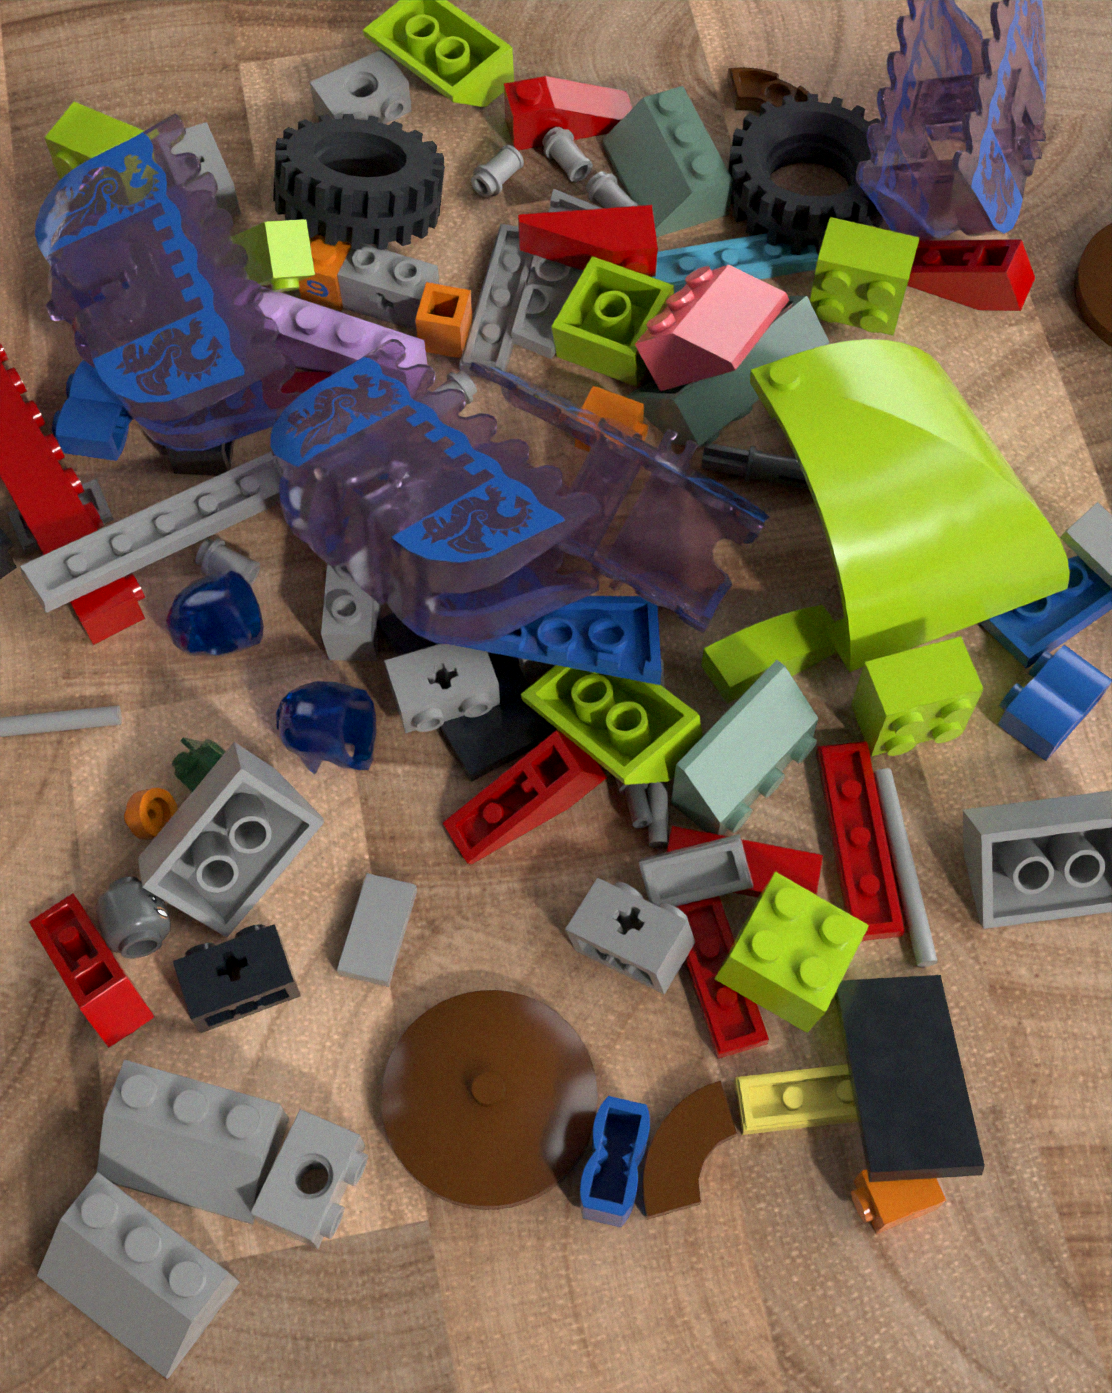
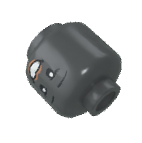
M124 877L111 883L109 890L100 896L95 905L103 940L111 951L121 953L124 958H141L160 949L162 941L171 930L165 901L142 888V882L136 877Z

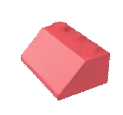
M731 265L711 270L709 266L701 267L690 273L685 278L686 285L666 300L668 306L663 312L647 322L646 326L648 329L635 343V346L660 391L735 371L790 301L787 293Z

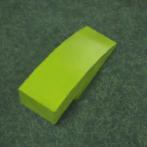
M823 605L803 608L770 618L703 649L701 666L728 704L741 697L776 660L785 665L790 675L794 676L836 653L837 651L827 634L828 625L835 621Z

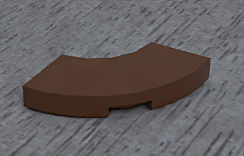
M747 67L728 68L727 81L735 110H748L760 113L761 105L768 101L776 108L782 106L784 96L793 95L795 102H806L808 94H811L801 85L795 87L779 79V74L772 71Z
M721 1080L706 1085L683 1099L666 1116L656 1131L648 1150L643 1173L642 1192L647 1220L700 1205L699 1177L704 1161L717 1146L736 1137L737 1131Z

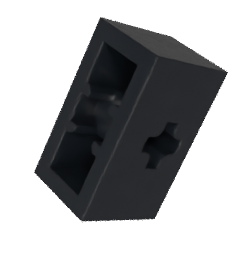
M262 924L246 927L236 933L234 939L218 945L214 943L199 944L187 950L185 957L173 961L190 1019L200 1033L301 996L283 941L275 924L267 927ZM235 967H241V978L232 982L231 970Z

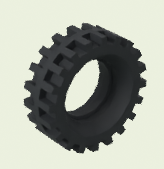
M808 94L806 102H795L793 95L783 97L782 106L775 108L769 101L762 104L760 116L756 117L749 113L743 119V128H736L733 134L728 171L733 179L730 203L734 204L733 218L736 222L747 219L746 233L750 236L766 233V244L776 246L777 243L781 242L791 245L790 254L800 255L802 247H807V245H815L816 253L819 255L830 217L879 228L884 218L869 198V192L877 174L880 150L887 135L881 136L883 123L878 118L868 122L864 119L865 108L856 105L852 110H848L842 107L843 99L834 96L831 103L818 102V94ZM891 151V157H889L890 164L888 165L891 176L889 190L885 188L883 179H885L884 164L879 174L882 177L879 183L880 186L882 184L880 194L883 193L882 204L885 202L889 204L896 173V167H893L894 152L892 154ZM798 162L818 163L834 169L846 179L849 188L842 193L824 197L799 195L777 186L771 180L770 175L785 165Z
M343 114V119L333 120L329 115L319 116V122L317 123L304 119L298 122V130L288 127L283 131V138H277L273 189L275 211L278 215L285 214V221L306 219L309 238L317 234L325 237V244L335 246L338 241L351 243V249L362 250V244H375L378 250L388 249V242L394 241L401 246L411 244V235L423 239L428 235V227L435 229L437 226L438 216H440L445 170L443 153H436L437 145L433 141L422 142L423 133L417 130L411 132L403 131V124L395 121L390 125L379 123V117L369 116L367 120L354 119L353 114Z

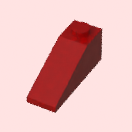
M548 76L504 83L505 121L512 145L518 151L543 146L544 136L555 127H562L571 131L574 140L608 134L632 109L628 93L623 90Z
M652 205L518 215L520 251L583 271L593 256L649 277L656 276L658 245Z
M1022 239L919 240L907 286L976 310L1021 311L1034 283L1035 275Z
M555 731L446 819L443 825L467 864H474L569 809L607 779L596 760L562 732Z
M74 893L29 921L79 1009L108 1048L132 1034L155 1017Z

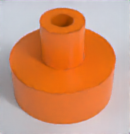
M163 788L140 790L129 798L126 811L124 812V821L137 838L153 840L178 810L177 804L173 796Z

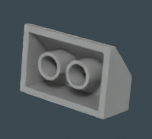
M234 742L138 857L142 888L223 936L228 937L323 825L324 819L275 768Z
M1112 790L963 810L964 859L980 925L983 929L1112 912Z
M124 1060L103 1115L97 1172L113 1184L253 1225L255 1218L250 1212L273 1167L289 1117L278 1103Z
M99 1172L96 1173L60 1219L37 1274L40 1279L167 1379L240 1283L228 1271Z

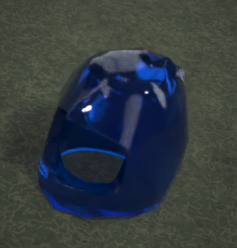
M231 570L210 574L195 580L174 597L165 625L173 644L177 648L191 656L224 657L260 644L264 630L260 605L252 587L240 573Z
M315 681L297 687L281 700L276 711V729L279 731V739L287 750L301 757L306 768L313 774H316L322 761L331 762L345 769L369 770L374 760L373 751L377 729L374 702L366 690L338 682ZM345 744L355 746L352 757L347 753Z

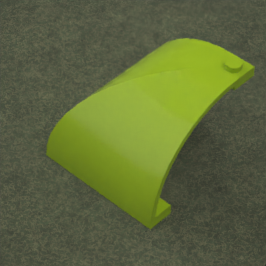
M862 339L819 346L750 370V384L771 419L775 417L793 450L823 525L836 571L844 614L843 619L828 625L827 634L849 672L862 668L866 661L912 649L1068 589L1070 575L1068 559L1059 537L941 364L930 354L903 342Z

